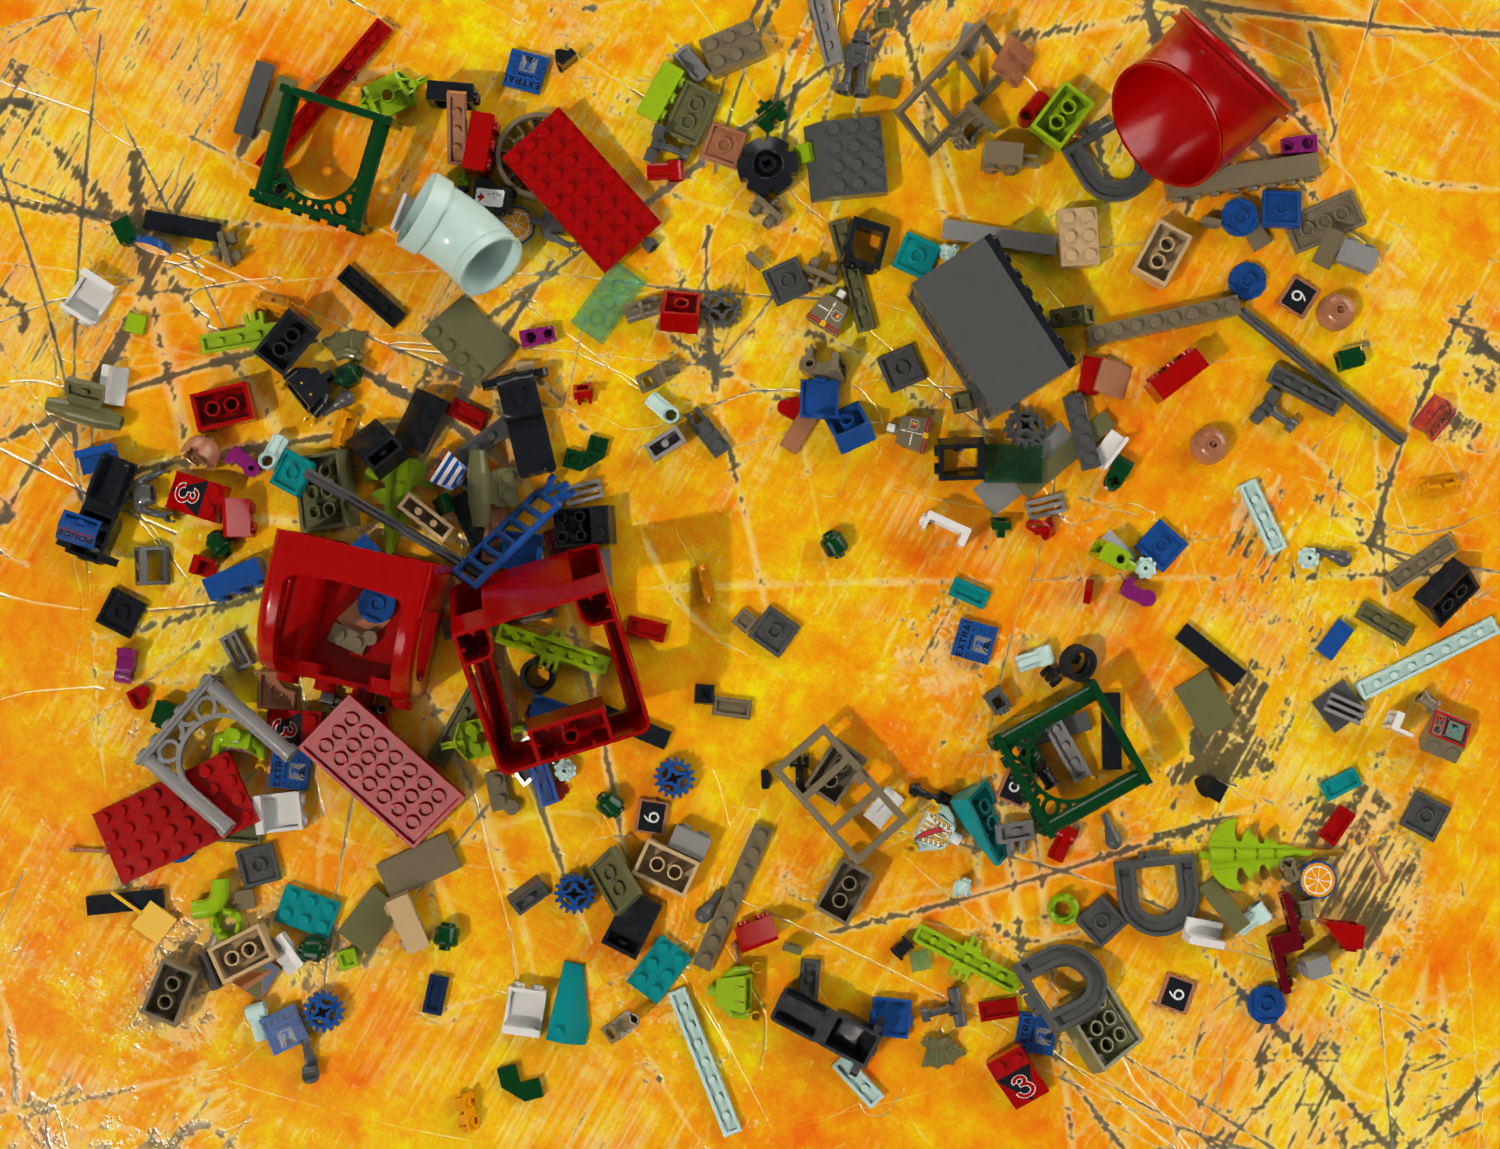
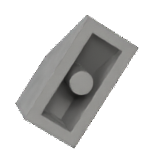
M964 23L958 43L975 26L974 24ZM981 32L960 53L964 59H973Z

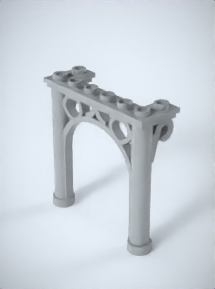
M209 673L202 676L199 680V686L187 694L186 697L188 699L175 708V714L172 718L164 721L161 725V731L158 734L155 733L149 739L150 744L137 753V759L134 763L147 768L217 830V833L224 838L232 831L236 822L196 789L187 779L183 769L184 750L193 733L211 720L230 718L242 724L285 763L289 762L299 749L294 743H289L238 699L227 687L222 685L224 680L221 674ZM206 700H210L213 704L211 715L203 716L200 713V706ZM218 702L231 713H218ZM192 711H194L197 718H200L199 721L197 719L191 722L184 721ZM179 728L180 736L178 739H180L181 741L179 742L176 739H169L173 735V733ZM173 743L177 749L176 756L167 759L163 755V750L168 744ZM176 762L177 774L168 763Z

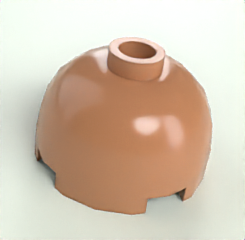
M1334 293L1321 299L1315 314L1320 326L1330 330V332H1339L1353 322L1356 311L1353 301L1347 295Z
M1210 426L1201 428L1190 439V453L1200 464H1216L1223 460L1228 452V438L1218 428Z
M210 435L193 436L185 442L180 452H184L183 457L197 467L199 464L206 466L207 471L215 470L221 457L220 448L215 443L216 440Z

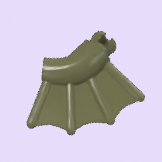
M353 329L343 333L335 331L330 338L322 339V343L333 353L337 362L342 359H349L361 363L365 355L360 352L367 333H358Z
M949 1035L943 1038L922 1037L921 1045L926 1047L922 1067L932 1066L939 1069L946 1064L954 1065V1062L959 1057L966 1055L965 1051L953 1043Z

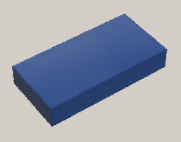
M1336 619L1315 650L1332 661L1354 629L1340 619Z

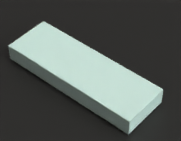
M839 1057L831 1065L832 1068L871 1109L884 1097V1094L862 1070L859 1071L856 1078L849 1075L854 1063Z

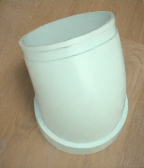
M434 172L428 178L418 193L396 239V246L413 255L419 253L442 269L465 294L471 296L488 293L501 285L514 272L522 256L521 242L496 216L476 200L454 187L453 181L437 172Z

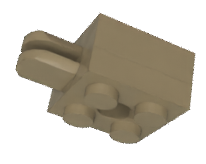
M985 140L982 147L980 171H985V174L991 175L1001 172L1005 176H1015L1021 168L1039 169L1040 163H1037V161H1040V155L1023 154L1024 143Z

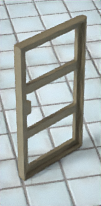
M980 20L893 111L927 157H930L948 139L951 134V128L955 124H959L970 112L964 107L954 118L931 86L936 78L941 80L948 72L946 68L955 60L978 93L971 100L977 106L1003 81L996 74L983 87L960 54L981 32L996 56H998L1002 46L983 20ZM924 91L948 122V125L929 145L905 114V111Z
M824 723L772 769L774 774L856 866L861 864L864 859L909 820ZM824 735L843 758L802 793L783 770L818 738ZM849 763L856 771L851 777L858 786L865 781L872 790L831 826L808 799ZM878 796L898 819L857 855L837 832Z

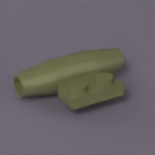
M68 376L65 380V396L67 398L48 397L45 403V412L76 424L96 429L118 431L122 429L124 424L123 415L102 407L105 402L106 385Z
M485 450L469 451L467 492L473 527H487L489 525L491 504L498 507L519 506L517 468H497L490 472Z

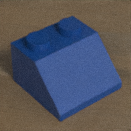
M858 401L839 409L838 419H825L841 455L876 439L872 425Z

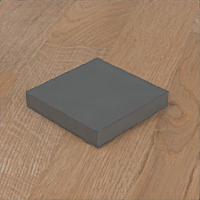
M796 256L761 272L777 307L812 292Z
M912 343L876 358L891 394L926 379Z
M769 605L748 634V637L779 658L801 627Z
M1343 679L1311 701L1334 733L1347 725L1349 721L1323 710L1329 693L1332 692L1362 705ZM1335 698L1331 700L1356 712L1360 711V709ZM1329 705L1328 707L1353 719L1357 717L1335 706Z
M1415 790L1398 824L1434 842L1451 808Z
M273 842L235 852L244 889L283 879Z
M1102 894L1083 910L1075 921L1099 949L1128 924Z

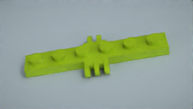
M258 311L259 319H257L255 312H251L252 320L250 321L248 314H243L245 327L199 335L202 354L249 346L250 350L254 351L278 321L265 323L263 311ZM313 315L307 316L314 322Z
M501 623L494 642L540 656L537 666L539 669L542 668L544 662L546 663L544 670L548 671L550 665H553L552 673L555 674L558 664L562 663L605 677L611 657L565 643L566 638H563L565 630H561L559 636H556L557 628L554 627L552 634L548 633L547 637L505 623Z
M919 923L911 940L952 961L953 964L948 975L952 976L954 971L957 970L955 979L958 980L963 973L964 976L961 982L966 983L972 972L1015 994L1020 984L1019 978L1015 972L981 955L983 949L980 946L983 940L978 939L976 945H974L976 937L972 935L969 942L965 940L962 945L936 930Z

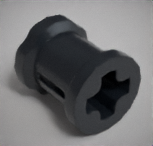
M1050 766L1043 768L1039 773L1035 774L1045 786V791L1060 783L1052 774Z
M902 936L901 940L894 947H891L890 950L902 961L903 956L915 947Z

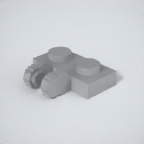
M1033 819L995 824L996 842L999 845L1006 844V851L1009 857L1015 856L1014 842H1017L1018 853L1020 855L1026 854L1025 840L1035 839Z

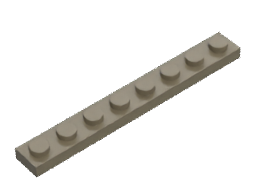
M755 822L692 962L693 965L710 972L773 830Z

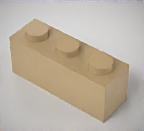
M410 492L404 496L396 507L441 543L445 541L455 528Z
M406 889L386 898V905L383 907L387 916L391 915L394 921L391 925L395 934L399 933L401 937L399 943L402 950H407L408 955L430 946V940L408 890Z

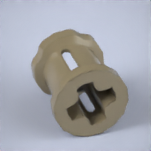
M1424 689L1415 699L1417 703L1422 704L1427 709L1428 714L1433 713L1434 709L1441 705V701L1436 700L1429 693L1428 689Z
M1286 857L1279 862V868L1283 871V878L1286 882L1293 883L1300 879L1301 873L1296 868V860L1294 858Z
M1308 898L1296 901L1299 905L1300 921L1317 918L1314 915L1312 904L1314 899Z

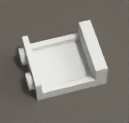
M82 267L79 272L82 276L65 302H60L59 306L63 308L62 312L72 318L74 315L79 318L78 323L86 328L89 326L96 328L120 289L87 268Z
M931 510L923 513L918 522L921 525L919 528L921 531L925 530L928 522H931L957 534L958 537L954 546L958 548L965 546L972 529Z
M302 790L252 796L253 806L260 819V822L255 824L256 835L303 830L305 825H308L307 813L304 814L303 806H306L305 794H302Z
M522 982L509 984L501 1033L540 1038L548 989H543L544 986L533 984L532 987L524 986L525 983Z

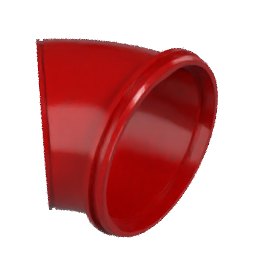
M1184 7L1180 8L1178 14L1173 13L1171 15L1176 22L1164 36L1141 58L1120 74L1112 92V114L1123 145L1142 169L1165 184L1189 188L1202 184L1229 164L1260 137L1278 118L1286 122L1289 119L1287 115L1292 113L1293 107Z

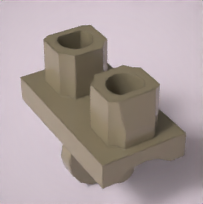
M759 194L754 197L748 212L755 218L760 213L764 214L766 217L762 221V225L767 230L775 225L778 227L783 219V216L779 213L782 208L778 205L780 201L778 197L774 200L769 196L764 199Z
M216 232L221 248H219L218 242L212 243L214 249L209 251L210 256H216L217 262L223 261L221 255H223L225 265L229 266V268L235 267V263L243 260L241 250H230L229 245L238 243L236 233Z
M813 256L809 263L805 265L803 271L816 277L815 279L809 276L807 281L814 284L812 290L816 291L818 286L825 289L827 283L820 280L835 285L838 278L836 277L838 266L829 263L826 272L819 270L822 260Z
M655 295L623 305L628 324L660 314Z

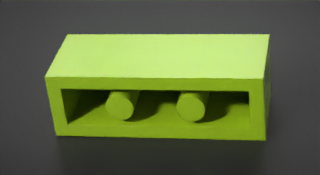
M664 60L641 101L637 113L653 123L659 124L660 120L664 121L668 114L667 107L669 104L672 105L677 97V94H675L677 89L682 88L686 81L685 71Z

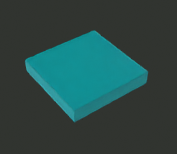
M907 231L891 267L919 279L932 270L941 250L940 245Z
M285 448L269 483L301 499L309 480L303 477V474L307 468L314 471L317 464Z

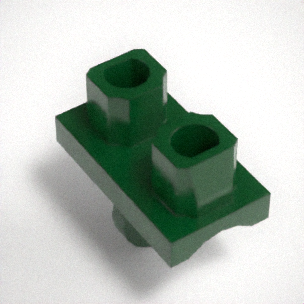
M760 99L758 101L760 107L755 111L760 116L753 121V124L756 127H760L765 133L771 132L775 128L770 121L773 116L779 122L789 117L784 108L786 104L780 100L773 104L771 99L764 103Z

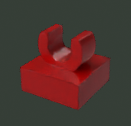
M592 382L573 385L574 400L577 399L578 405H581V399L587 398L589 404L592 403Z

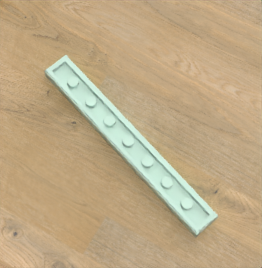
M1489 616L1354 683L1362 701H1365L1500 634V630L1493 616Z
M686 986L668 992L671 1005L724 1138L742 1131Z

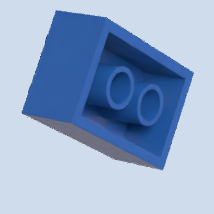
M253 557L202 579L210 601L224 604L233 600L232 596L234 595L243 596L250 593L251 588L257 587L258 589L264 587L267 566L263 558Z

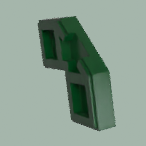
M590 435L586 453L567 448L562 467L582 472L603 460L609 440Z
M516 1063L497 1068L501 1088L525 1102L544 1097L540 1077L520 1081Z

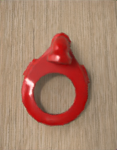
M1047 517L1045 522L1032 519L1028 520L1025 524L1028 530L1034 532V535H1041L1043 540H1049L1056 533L1055 524L1051 517ZM1031 523H1038L1044 525V527H1036Z

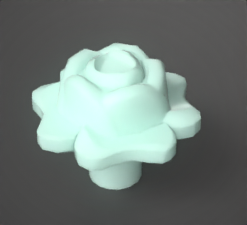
M946 243L940 245L941 259L944 262L957 254L956 252L959 250V247L956 244L948 246Z
M1304 547L1302 551L1298 552L1297 563L1301 564L1302 569L1308 568L1312 570L1314 565H1319L1318 558L1320 554L1315 553V548L1309 549Z
M1140 557L1139 561H1136L1137 565L1134 573L1139 574V578L1150 579L1152 575L1156 574L1155 567L1157 564L1152 562L1151 557Z
M560 759L559 763L554 765L556 770L554 775L561 782L564 780L569 782L572 777L576 776V772L573 771L576 770V765L572 764L570 759L566 761Z
M965 877L956 880L952 888V895L958 898L962 897V895L969 897L972 894L969 890L972 887V881Z

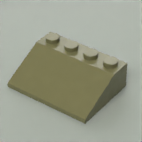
M464 295L435 318L421 333L478 388L518 348Z
M336 449L303 456L317 464L315 472L357 496L352 450ZM311 481L308 482L301 499L297 498L301 532L310 533L361 526L359 509Z
M1108 982L1106 997L1099 1011L1090 1019L1066 1031L1092 1074L1105 1072L1143 1041ZM1082 986L1051 1008L1053 1012L1079 999L1085 993L1086 986Z

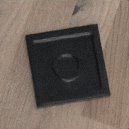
M112 587L95 622L131 639L148 604Z

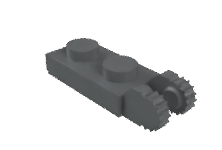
M696 406L694 408L695 413L703 421L696 424L691 415L687 413L684 416L693 427L692 429L714 458L717 459L731 447L710 419L706 418L699 407Z

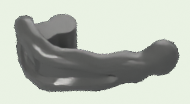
M309 1039L301 1041L305 1060L304 1067H302V1081L306 1084L317 1082L320 1075L318 1059L311 1047L312 1042Z

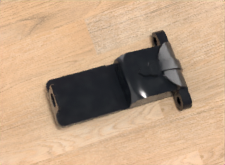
M548 367L531 368L522 371L516 370L509 372L510 374L497 376L495 379L482 382L483 391L498 389L519 477L527 479L555 472L557 467L536 384V379L549 376Z
M108 453L101 455L85 493L86 500L79 513L80 515L102 521L94 549L91 550L57 539L55 544L64 547L65 552L75 555L81 560L90 561L98 565L108 564L117 567L119 560L111 557L110 553L122 528V519H119L118 516L123 509L136 476L138 464Z
M791 986L784 987L770 1016L773 1022L812 1042L818 1043L820 1046L854 1063L849 1075L855 1078L861 1068H866L871 1056H874L877 1045L882 1037L881 1030L886 1021V1018L879 1015L875 1024H871L848 1010L838 1009L835 1011L824 1003Z

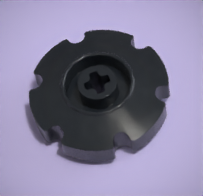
M769 136L767 141L756 138L742 149L744 157L738 158L737 171L741 183L747 182V190L754 195L759 194L763 198H767L769 193H774L775 196L782 195L793 186L794 182L791 177L798 175L796 153L794 151L789 152V144L780 138Z

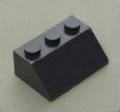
M416 388L394 434L395 438L401 444L428 455L451 403L434 394Z
M1452 557L1412 598L1418 608L1441 628L1480 589V586L1470 568Z

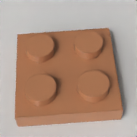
M1009 35L991 68L1012 88L1017 89L1035 55L1016 36Z

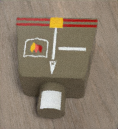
M839 288L833 297L825 293L806 315V320L837 338L849 308L843 303L848 294Z
M901 416L899 424L888 422L886 433L896 435L894 444L924 455L933 418Z

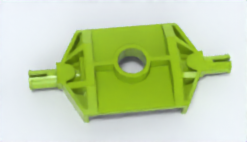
M397 70L360 89L359 107L389 117L413 105L415 107L417 103V88L427 83V79L423 75L414 80ZM385 91L393 93L390 100L383 99L382 96ZM350 114L352 119L358 117L356 115Z
M480 718L457 723L453 739L440 743V746L448 745L441 747L442 751L451 748L456 749L465 761L492 755L488 741L480 743L477 740V734L484 732ZM524 725L513 726L514 734L525 732L523 729L517 730L524 727Z

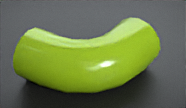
M230 878L211 879L210 895L206 899L192 900L191 916L193 920L215 916L224 908L229 899Z

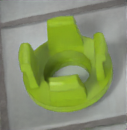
M1058 893L1049 900L1047 913L1053 922L1059 925H1070L1076 921L1079 913V904L1072 895ZM1061 901L1069 905V912L1066 915H1059L1055 910L1056 905Z
M223 908L215 916L211 917L209 927H212L217 939L226 940L242 931L243 918L235 909ZM230 916L235 920V926L232 930H225L222 927L221 922L224 917Z

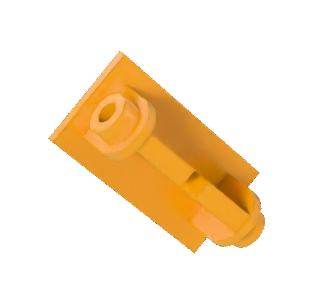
M263 293L255 294L254 299H252L253 310L257 312L263 311V314H273L279 318L294 303L290 299L277 297L276 301L272 302L274 297Z
M340 410L329 447L349 449L346 441L353 436L358 415Z
M1457 474L1418 479L1421 498L1458 494V487H1461V480H1457Z
M699 565L690 568L698 605L716 602L709 565Z
M473 1090L465 1094L464 1092L457 1093L455 1097L457 1111H463L464 1113L458 1115L459 1129H462V1133H471L479 1129V1118L476 1113V1099Z

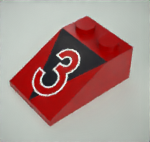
M177 471L165 507L221 524V498H229L232 488Z
M268 709L267 724L289 743H294L298 747L325 719L326 711Z
M1020 1041L987 1059L986 1065L1016 1110L1050 1092Z

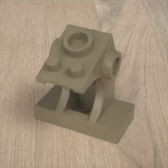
M971 100L964 104L970 112L959 124H955L951 128V134L948 137L953 147L960 151L975 149V138L983 130L988 129L993 134H996L1000 129ZM971 123L975 128L966 135L963 131Z
M810 344L809 348H805L806 355L799 362V369L803 375L813 380L814 376H824L826 380H839V383H846L847 364L839 352H832L831 359L821 363L816 361L817 350L813 344Z

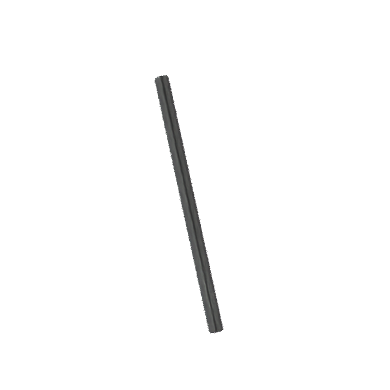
M1241 308V314L1238 317L1337 397L1342 399L1395 444L1401 445L1405 441L1406 437L1247 308Z
M307 468L303 477L449 563L456 566L464 559L312 469ZM470 564L463 569V571L475 578L482 574Z

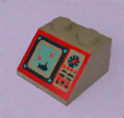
M1435 708L1418 738L1419 748L1456 764L1465 749L1472 723Z

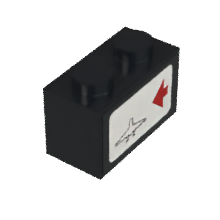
M474 185L472 198L488 211L494 213L495 216L505 217L506 214L513 215L516 192L510 188Z

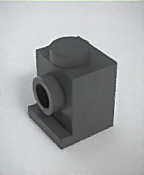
M997 685L982 695V698L995 716L998 714L1002 716L1010 711L1008 707L1011 706V703L1000 686ZM996 698L1000 699L998 706L994 705V699Z

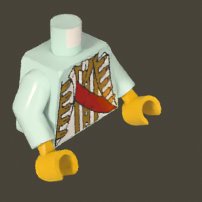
M934 799L930 800L932 804L929 807L926 806L927 811L914 833V841L916 842L908 839L906 843L910 847L904 848L906 852L914 854L916 851L943 850L948 842L956 846L960 844L963 836L954 832L956 828L955 817L948 806L937 803Z

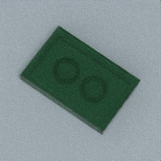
M985 444L984 483L1042 484L1043 445H1035L1034 448L1028 445L1027 449H1024L1023 445L1017 448V445Z

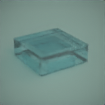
M928 949L908 952L912 972L931 969Z

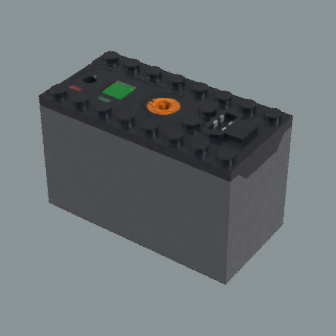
M991 233L911 283L906 294L960 380L963 382V379H966L967 382L964 386L988 423L1065 375L1076 365L1074 363L1076 361L1071 351L1067 352L1063 346L1065 344L1063 338L1059 334L1056 335L1053 330L1054 325L1049 318H1045L1042 313L1044 310L1038 301H1034L1032 290L1028 285L1025 286L1023 284L1021 273L1017 268L1014 270L1010 264L1012 262L1010 256L1006 252L1003 253L1000 248L1001 243L996 236L993 237Z

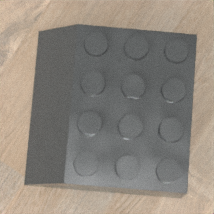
M880 116L822 121L804 127L805 143L812 142L815 161L807 163L811 203L887 196L888 188Z

